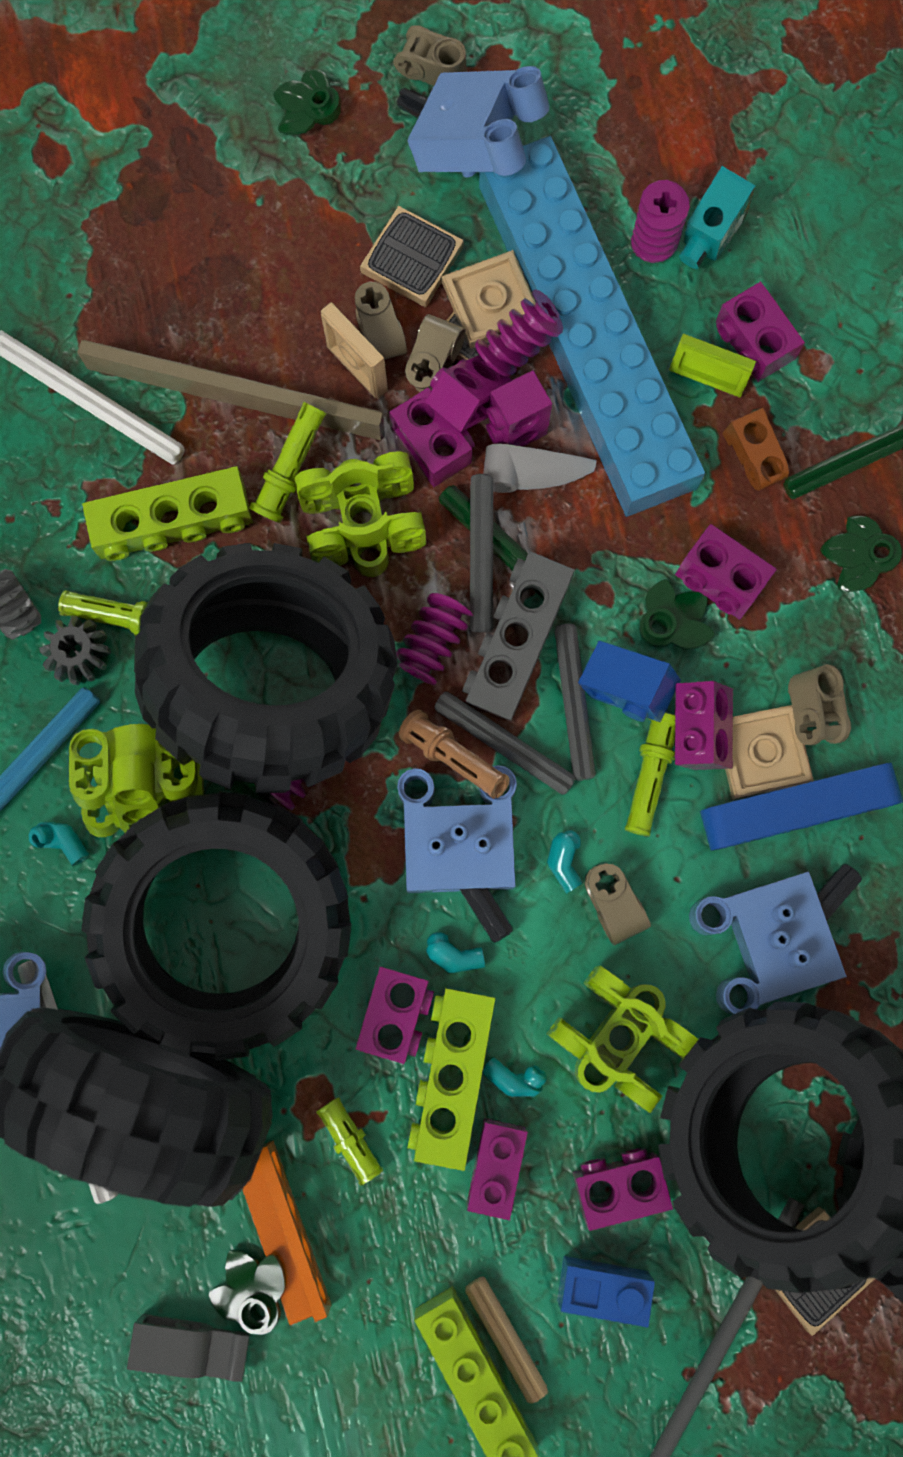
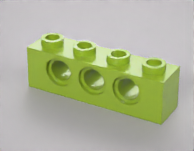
M238 466L82 503L91 548L100 559L108 561L125 559L129 556L130 552L143 549L148 552L165 549L168 543L180 540L184 542H197L206 538V534L218 531L223 533L238 532L244 529L245 525L253 523L244 481ZM207 502L217 503L216 508L211 513H199L203 504ZM169 511L178 512V516L174 521L170 523L161 522L165 513ZM139 520V525L134 531L123 532L127 522Z
M445 988L444 997L438 995L435 997L431 1020L439 1022L436 1039L428 1037L423 1063L431 1064L428 1081L420 1080L415 1104L423 1107L421 1124L412 1122L407 1147L408 1149L416 1150L415 1162L465 1171L493 1015L494 997ZM463 1022L470 1028L471 1037L465 1045L454 1046L447 1040L446 1031L452 1023ZM446 1065H455L461 1069L463 1080L455 1088H446L439 1081V1071ZM439 1108L451 1110L456 1119L454 1125L446 1131L436 1129L431 1123L432 1113Z
M453 1286L415 1309L414 1321L486 1457H540L536 1440Z

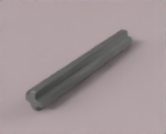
M489 474L472 475L470 483V611L474 615L470 616V629L472 632L487 633L493 629V477Z
M562 624L556 626L555 639L572 771L576 778L575 780L584 781L593 779L596 771L586 695L584 689L578 684L583 673L578 634L575 624Z
M445 691L437 700L435 710L560 794L565 795L575 782L576 778L572 773L451 693Z

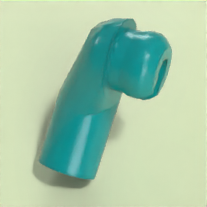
M41 822L29 831L28 837L32 846L36 848L61 849L72 866L82 863L90 856L74 829L68 824Z
M571 830L558 833L553 838L547 859L548 867L566 894L583 884V881L571 865L576 849L581 846V839L576 832Z
M436 932L428 937L426 952L430 960L446 972L457 973L485 967L482 947L459 951L449 943L448 936L445 933Z
M492 1058L482 1071L483 1076L510 1097H535L543 1091L542 1085L547 1081L546 1073L538 1066L528 1067L525 1070V1074L513 1073L496 1058Z

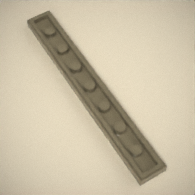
M81 340L77 352L89 370L294 420L298 417L302 403L306 402L327 413L321 423L323 427L380 441L384 433L383 413L380 411L87 340Z

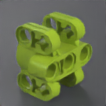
M396 451L378 456L373 464L358 459H348L331 473L325 468H312L304 470L295 476L294 480L298 499L304 513L318 514L332 509H339L343 523L338 522L339 526L323 529L306 536L312 561L319 563L323 557H326L341 566L348 562V555H351L354 565L361 575L376 577L387 569L389 564L388 547H391V550L395 553L415 551L426 545V531L421 512L399 513L387 516V512L383 515L381 512L379 501L384 498L404 496L414 489L413 472L409 455L406 452ZM355 483H361L360 485H358V486H356V487H351V486H350V485L355 484ZM359 512H368L372 515V518L364 524H358L352 520ZM368 548H374L380 552V556L374 561H365L360 558L361 553Z
M129 724L113 728L107 732L86 729L75 734L70 741L69 787L74 801L81 807L82 819L90 834L96 837H108L116 833L119 828L125 833L133 823L163 804L193 794L194 796L204 795V779L199 774L200 764L191 760L183 766L155 739L156 728L152 729L148 724ZM88 743H98L102 746L101 752L93 758H83L79 755L81 748ZM178 766H180L183 776L181 780L174 777V770ZM93 777L97 784L96 787L91 785V780L93 779ZM105 805L109 815L105 816V822L97 823L96 818L100 815V808Z
M595 966L584 981V985L613 1007L590 1040L560 1017L557 1018L546 1034L578 1058L575 1064V1075L577 1081L585 1089L591 1092H603L617 1081L614 1085L615 1088L651 1114L663 1095L627 1068L650 1036L681 1058L685 1057L699 1039L669 1018H662L666 1001L663 993L658 988L644 984H638L630 988L605 968ZM643 991L649 992L655 1001L654 1008L635 999L636 996ZM623 1025L630 1033L629 1044L623 1049H614L610 1043L609 1035L616 1026ZM589 1062L600 1073L605 1075L604 1079L598 1083H589L584 1076V1069Z

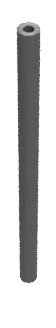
M789 1197L778 1220L794 1227L805 1206ZM746 1277L650 1457H671L761 1290L763 1283L760 1280Z

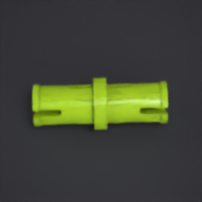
M339 1097L316 1111L336 1143L333 1148L337 1154H343L357 1177L360 1186L384 1171L363 1139L366 1136L362 1128L357 1129Z

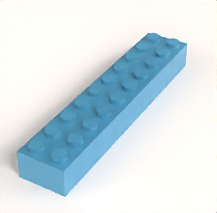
M551 136L524 145L526 164L521 170L506 176L498 175L495 172H480L479 188L507 251L513 250L531 293L535 289L544 293L554 304L560 315L563 333L551 338L550 348L624 514L628 517L697 490L705 475V471Z

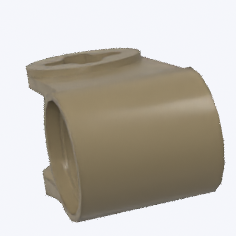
M418 25L411 26L406 33L407 42L402 52H398L393 61L395 68L403 76L431 85H435L440 73L467 72L466 51L461 41L432 32Z
M377 282L362 284L355 294L356 320L360 333L384 357V360L407 354L403 330L399 320L396 318L387 289ZM369 304H373L375 309H371Z
M430 314L425 316L405 368L406 378L418 392L428 387L432 391L433 388L430 387V383L435 374L443 367L450 368L453 366L464 343L466 334L464 327ZM431 369L433 372L431 378L424 377L422 380L419 377L421 371L428 372Z
M826 664L793 675L789 681L788 693L793 707L795 732L800 742L805 745H816L821 740H826L831 744L842 743L846 741L850 734L851 721L846 707L843 679L840 672L832 665ZM832 722L839 723V725L829 726ZM807 727H817V729L808 731Z
M605 863L594 866L588 871L585 876L584 885L597 911L599 921L613 946L651 927L642 904L633 893L624 873L619 867L614 864ZM600 872L604 876L612 875L614 878V882L609 885L611 890L609 894L605 889L598 890L595 883L600 881L598 874Z

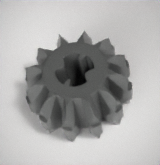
M4 569L0 571V630L6 637L14 640L21 635L25 636L33 631V628L41 623V614L14 573Z
M72 616L68 627L61 620H56L55 624L58 631L55 634L49 631L44 632V637L50 641V644L39 647L40 653L48 657L43 662L44 668L48 671H54V678L60 682L69 678L70 683L79 685L82 675L89 681H95V674L92 670L95 667L100 670L107 669V665L100 657L111 654V649L107 645H103L108 638L103 630L96 631L97 625L90 619L82 624L77 616ZM77 644L82 647L80 653L74 647ZM73 649L77 656L71 657L69 655L70 650Z

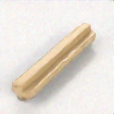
M482 1276L473 1280L466 1286L467 1296L527 1402L532 1404L539 1401L548 1393L547 1385L486 1278Z

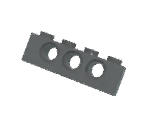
M529 551L525 561L520 558L517 560L510 577V581L516 584L510 598L502 596L494 618L500 620L494 635L487 632L479 649L478 655L484 657L479 671L471 670L464 684L462 692L468 694L466 699L468 704L512 722L572 581L575 569ZM529 589L539 590L544 596V602L538 608L529 609L521 603L522 594ZM522 626L527 630L529 636L523 645L512 646L506 642L505 634L510 627ZM499 662L507 663L513 670L511 679L504 684L493 682L489 676L491 667Z

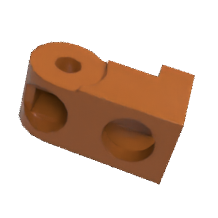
M763 408L736 419L728 425L722 434L728 445L733 446L741 465L743 464L746 476L755 490H762L788 478L789 468L786 458Z

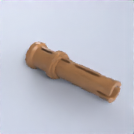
M415 710L411 712L401 724L399 738L406 744L413 743L423 750L424 756L430 761H442L493 799L495 797L499 798L506 791L510 782L509 776L501 773L478 755L456 742L450 729L438 727L429 721L428 715L424 711Z

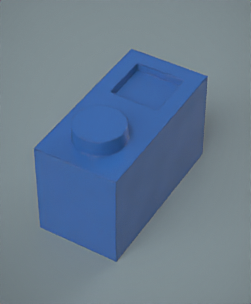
M598 641L578 684L592 699L621 708L626 716L634 720L644 722L646 718L661 722L676 691V683H680L681 679L669 663Z
M564 1256L557 1301L561 1312L649 1328L655 1281L646 1270Z

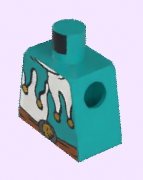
M724 166L720 168L687 223L684 237L686 246L679 255L680 260L690 268L698 269L705 257L714 261L718 259L748 214L755 190L754 184Z

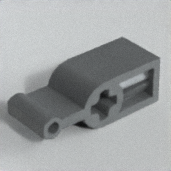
M142 1314L134 1323L127 1370L182 1378L208 1376L242 1382L245 1373L250 1333L216 1329L211 1325L201 1322Z

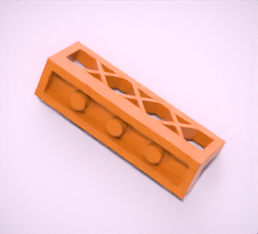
M273 1140L263 1145L252 1179L242 1190L265 1256L275 1254L284 1267L286 1289L280 1299L289 1325L312 1316L314 1322L327 1318L332 1305Z

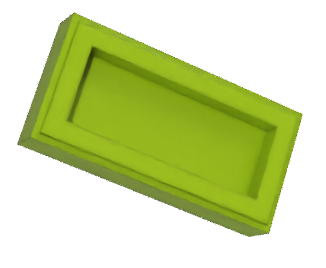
M683 334L669 371L741 398L756 361Z

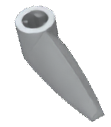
M492 444L486 447L483 474H489L493 477V492L510 493L516 490L543 489L564 485L594 472L596 460L529 447Z

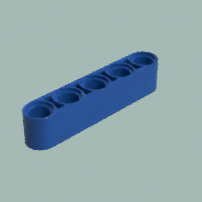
M885 763L701 810L700 814L710 850L714 851L903 803V797L892 763Z

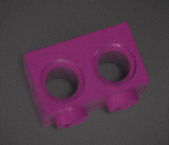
M761 281L722 304L716 319V327L720 337L725 342H730L739 355L756 361L752 375L757 382L796 360L805 344ZM745 315L753 322H744L738 316ZM760 346H769L773 349L774 353H766Z
M480 355L466 361L462 359L456 365L450 368L443 367L435 374L430 383V387L433 389L425 402L462 432L489 418L487 409L490 407V392L512 380L493 370Z
M533 370L490 392V407L487 409L489 423L486 424V429L494 444L524 447L547 435L552 402Z
M428 387L391 410L389 415L391 428L434 488L472 463V447H474V442L467 430L460 432L425 402L431 393ZM423 415L433 419L428 425H418L414 422L417 417ZM441 446H450L455 450L450 456H440L435 451Z
M710 524L687 554L675 575L689 589L702 593L715 602L721 611L732 614L740 620L777 569ZM701 560L709 562L712 567L706 566ZM734 582L741 584L745 590L738 588Z
M716 681L676 683L675 765L693 770L733 769V688Z
M380 967L355 1050L405 1064L408 1055L416 1057L423 1033L415 1030L419 1014L428 1016L434 991L427 989L429 981ZM399 983H407L414 989L415 999L409 1007H398L392 1001V989ZM394 1024L401 1029L403 1040L398 1047L387 1048L381 1043L379 1033L384 1025Z
M484 1118L467 1199V1211L510 1221L528 1133L524 1126Z
M636 1148L621 1153L623 1160L606 1164L605 1158L593 1159L581 1163L580 1171L572 1172L585 1225L589 1231L673 1210L666 1180L663 1177L660 1157L656 1153H647L646 1148ZM640 1170L649 1171L652 1176L650 1187L643 1192L632 1190V1176ZM597 1181H606L611 1185L610 1196L603 1202H594L589 1198V1190Z

